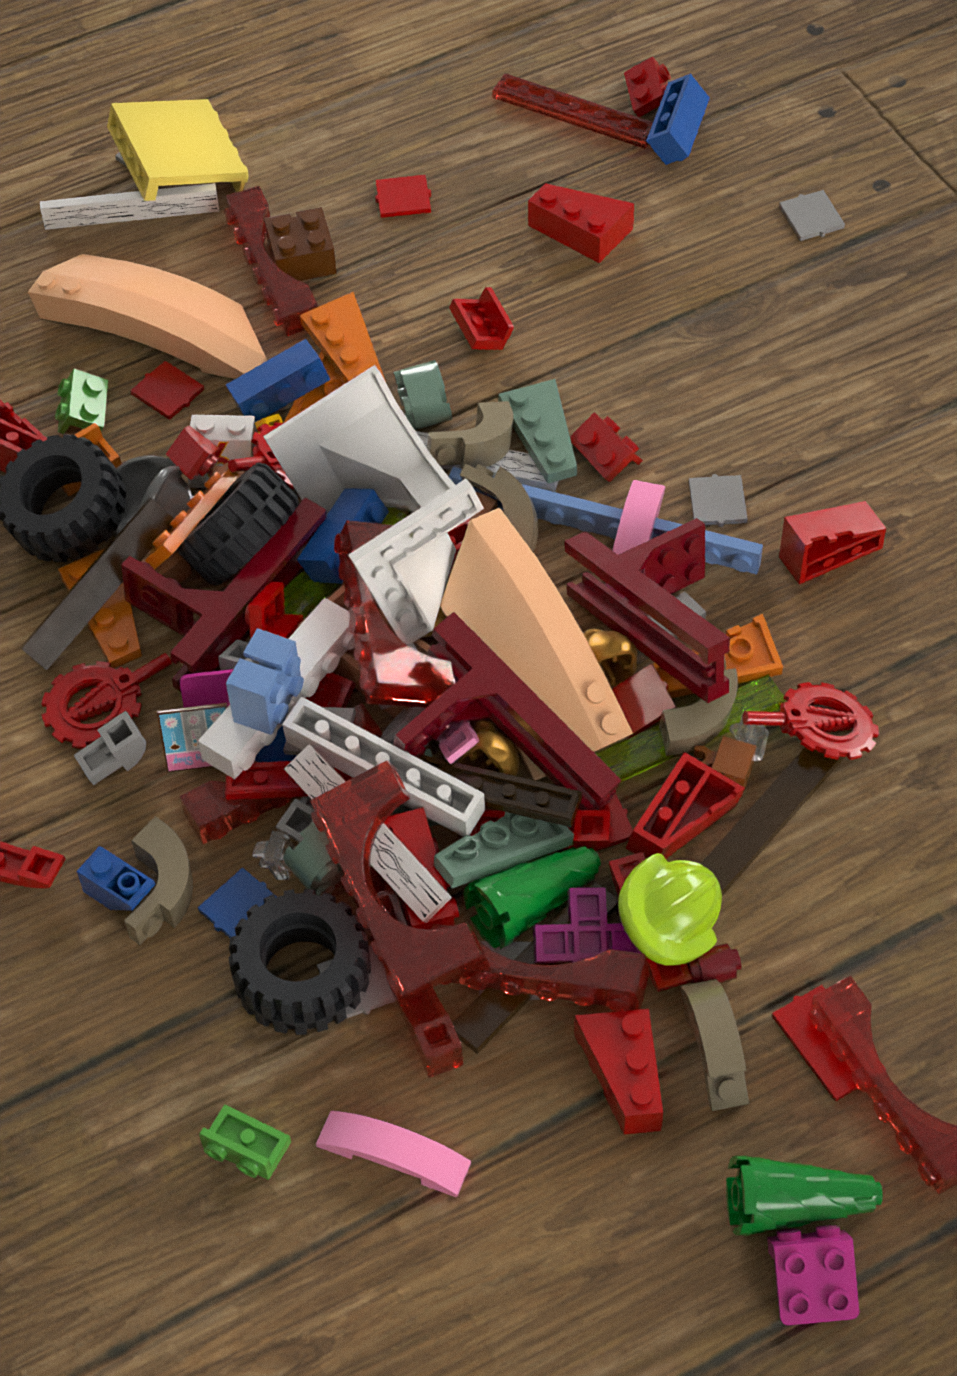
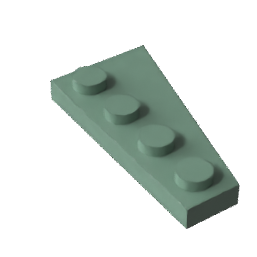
M552 379L498 394V402H509L513 411L512 427L547 484L577 476V464L556 380Z
M505 812L504 817L496 822L490 820L483 824L480 832L473 836L466 835L434 856L433 866L450 887L455 888L572 846L574 834L567 826Z

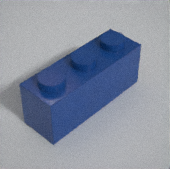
M691 73L668 82L646 140L665 165L675 161H682L689 157L710 98Z
M304 339L227 383L226 387L242 415L254 416L255 422L326 383L330 378L320 357L307 339Z
M345 488L330 509L326 519L318 527L297 559L313 582L342 584L354 566L348 555L371 540L389 512L375 490Z

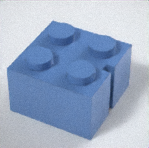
M257 628L243 655L246 658L258 661L260 665L240 658L226 682L233 721L272 735L276 726L285 721L289 709L288 705L293 696L297 697L301 692L304 678L300 673L301 659L298 657L296 641Z

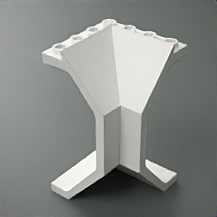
M374 365L263 437L301 500L305 497L325 508L327 514L345 488L374 489L386 507L407 508L411 511L412 514L348 555L404 647L415 642L434 628L456 548L447 532L484 508L473 486L467 479L455 485L432 457L395 401L380 371Z

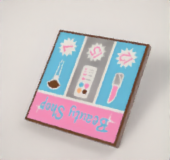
M227 703L157 711L167 772L213 767L202 760L198 740L227 709Z

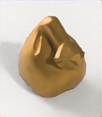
M589 629L583 633L610 687L617 686L635 674L637 669V649L628 637L616 631H603L599 629Z
M484 719L477 721L475 732L479 738V743L461 756L457 763L517 776L519 756L514 742L498 732L490 721H485Z

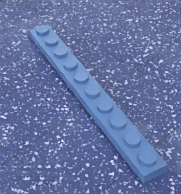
M453 467L449 474V478L455 485L463 481L460 477L462 469ZM522 484L533 502L538 519L546 520L552 524L577 528L584 532L609 536L612 539L616 538L623 509ZM473 487L476 492L497 500L493 496ZM497 500V509H503L502 503ZM656 518L651 539L683 524ZM705 530L706 563L734 568L740 572L758 573L761 565L762 544Z

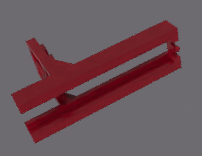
M305 497L298 507L295 508L296 510L286 523L253 556L224 591L184 589L175 579L162 576L149 563L145 561L139 562L131 556L121 564L125 601L183 636L170 652L171 662L175 664L181 662L184 664L172 678L175 689L181 692L180 678L183 675L220 671L218 657L236 640L245 641L250 636V626L245 621L247 605L270 582H283L285 594L305 570L297 559L318 527L326 519L327 510ZM193 612L200 616L198 621L193 620Z
M696 518L619 555L586 531L564 541L565 552L625 598L620 597L589 572L582 574L581 583L576 585L571 581L566 584L569 597L613 631L628 637L634 643L636 649L707 704L729 693V678L724 675V654L730 652V637L671 595L705 578V523ZM648 614L650 617H652L654 620H656L658 623H660L662 626H664L666 629H668L670 632L676 635L679 639H681L683 642H685L687 645H689L691 648H693L695 651L701 654V657L645 615Z
M455 612L433 629L432 636L439 643L436 646L433 644L428 649L427 655L455 684L395 734L393 745L419 759L426 751L424 746L432 739L436 742L441 740L450 731V724L489 717L556 786L582 792L580 810H602L616 793L615 789L618 788L621 779Z

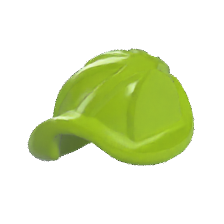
M656 853L637 865L626 878L619 894V917L629 939L645 957L662 965L685 964L699 958L716 944L717 937L712 927L719 916L722 892L715 875L703 865L687 860L668 862L662 854Z

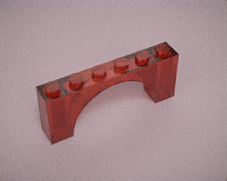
M346 520L341 533H338L335 537L334 551L339 555V577L344 581V604L349 608V631L354 634V657L356 661H359L361 671L359 684L361 689H364L366 703L427 708L455 684L451 661L433 658L420 653L393 634L381 618L375 599L348 556L393 525Z
M386 760L310 800L315 810L311 813V817L320 832L325 831L330 843L326 845L327 852L334 864L340 863L345 875L340 878L348 895H355L360 906L356 909V914L365 929L370 927L375 938L371 942L374 953L380 962L385 960L391 972L386 975L391 989L396 995L400 993L401 996L410 1000L488 960L473 927L468 923L463 922L459 925L439 930L417 929L397 921L381 904L371 878L370 861L372 847L377 833L387 817L402 803L411 799L396 767Z

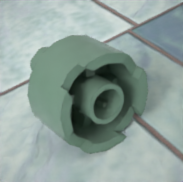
M435 360L393 372L401 405L404 406L405 416L414 430L452 420L450 404L446 403L447 397L444 390V382Z
M327 816L305 828L300 833L304 839L294 850L289 846L283 857L284 863L305 888L316 890V895L322 896L324 892L331 894L337 883L343 879L346 882H351L363 870L360 862L364 856Z

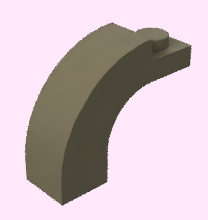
M509 402L478 403L476 426L474 428L460 431L428 432L427 450L440 466L460 465L463 469L465 464L475 468L477 464L488 467L497 463L508 453L510 448L513 411Z
M465 464L460 477L463 480L467 479L473 487L493 496L502 503L504 514L534 553L538 538V518L533 502L522 484L502 467H499L493 478L494 473L486 467L477 464L473 468Z
M725 657L724 675L729 678L728 694L708 704L700 699L690 706L663 710L659 727L666 756L693 751L695 745H706L726 725L735 701L738 677L736 668L726 670Z
M156 816L131 840L136 858L158 875L157 884L151 894L124 920L129 938L139 945L148 937H153L160 930L163 921H166L175 928L186 914L193 893V877L183 842L172 828Z
M714 979L680 986L685 1019L694 1032L700 1051L709 1107L712 1111L749 1104L744 1071L747 1070L741 1040L731 1005L722 985Z

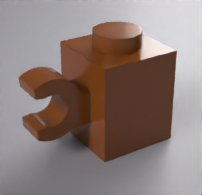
M723 736L717 752L711 751L702 745H695L693 756L703 759L702 763L746 788L754 765L756 745Z

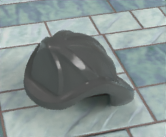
M144 455L131 458L116 468L123 478L122 482L126 487L127 494L124 498L126 501L125 511L120 513L122 520L118 528H113L111 531L113 537L120 533L149 498H153L174 518L182 510L187 512L190 509L187 503L193 497L188 484L181 477L180 467L176 466L171 459L157 455Z

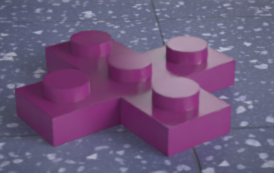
M569 888L567 890L569 924L535 925L533 927L534 962L571 963L572 999L610 998L609 962H638L645 960V956L631 942L622 923L607 924L606 888Z

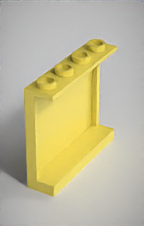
M208 99L111 103L107 128L144 201L156 200L158 186L231 182L237 195H242L244 185L248 181V169L243 165L238 156L237 148L231 143L227 130L223 128L217 112L214 111Z

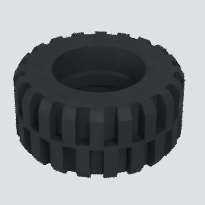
M65 434L63 438L59 435L48 436L46 441L42 442L39 439L31 443L32 447L26 451L23 448L17 453L18 458L14 462L10 461L5 467V476L1 475L0 520L3 522V526L25 551L32 556L36 555L38 559L43 561H51L52 559L54 562H67V558L77 560L83 558V554L88 551L93 553L98 550V545L102 541L107 542L112 537L111 531L113 528H118L122 520L120 513L125 511L126 501L124 498L127 494L126 487L118 470L97 445H94L84 437L78 438L76 435ZM81 482L78 494L69 505L58 512L41 515L46 501L57 489L70 483Z
M258 462L230 486L177 548L178 553L209 584L220 585L260 551L278 532L281 526L286 523L299 505L298 495L267 464Z
M294 889L283 891V896L275 898L274 894L264 898V904L260 907L257 904L253 905L247 911L248 919L242 918L236 925V935L230 939V956L228 957L234 987L238 998L241 999L243 1008L248 1014H255L256 1021L267 1027L270 1023H273L275 1031L287 1033L288 1029H295L296 1035L307 1034V1029L317 1028V1032L328 1029V1023L335 1021L336 1024H339L347 1018L345 1008L349 1005L355 1010L361 1002L360 991L365 993L369 985L368 973H371L367 934L364 932L363 923L359 916L353 915L352 908L345 902L340 901L336 904L335 896L326 892L322 896L316 895V890L304 889L303 893H295ZM296 942H314L328 948L335 955L333 961L324 972L305 981H286L274 976L266 969L274 954L283 947Z

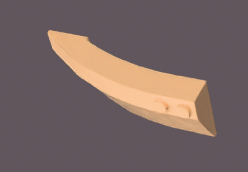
M81 254L43 271L28 291L40 319L89 327L143 343L200 368L201 373L236 379L267 361L241 304L208 287L157 268L128 261Z
M500 508L470 520L441 600L440 607L445 616L448 617L451 613L455 612L595 754L624 741L633 732L585 636L535 554ZM516 745L532 780L537 781L546 777Z

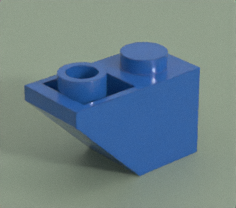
M101 846L77 870L83 892L110 910L132 911L155 886L154 880Z

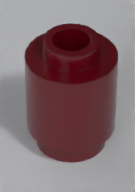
M728 943L713 946L699 958L687 963L693 978L691 984L714 979L719 983L736 979L737 971L742 969L737 949H731Z

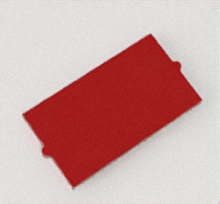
M823 985L818 986L801 997L798 995L794 996L792 1002L772 1013V1018L835 1102L856 1089L863 1090L866 1083L886 1072L884 1065Z

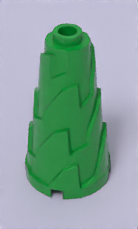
M586 846L572 847L561 853L556 852L531 863H521L497 874L477 879L468 884L464 889L466 910L475 906L477 914L470 918L474 927L494 949L500 947L501 950L513 943L515 938L546 918L547 913L568 900L567 890L569 888H582L593 881L595 875L599 872L598 867L601 866L600 858L592 848L588 849Z
M746 1155L732 1156L728 1164V1169H737L736 1177H726V1203L730 1225H739L732 1231L735 1235H752L773 1229L799 1227L816 1221L847 1218V1215L874 1212L876 1205H881L883 1199L881 1183L879 1181L875 1182L871 1175L845 1173L840 1170H831L793 1162L774 1161Z

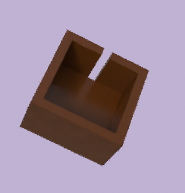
M322 207L296 212V217H291L289 213L264 218L267 244L279 285L337 274L334 246Z

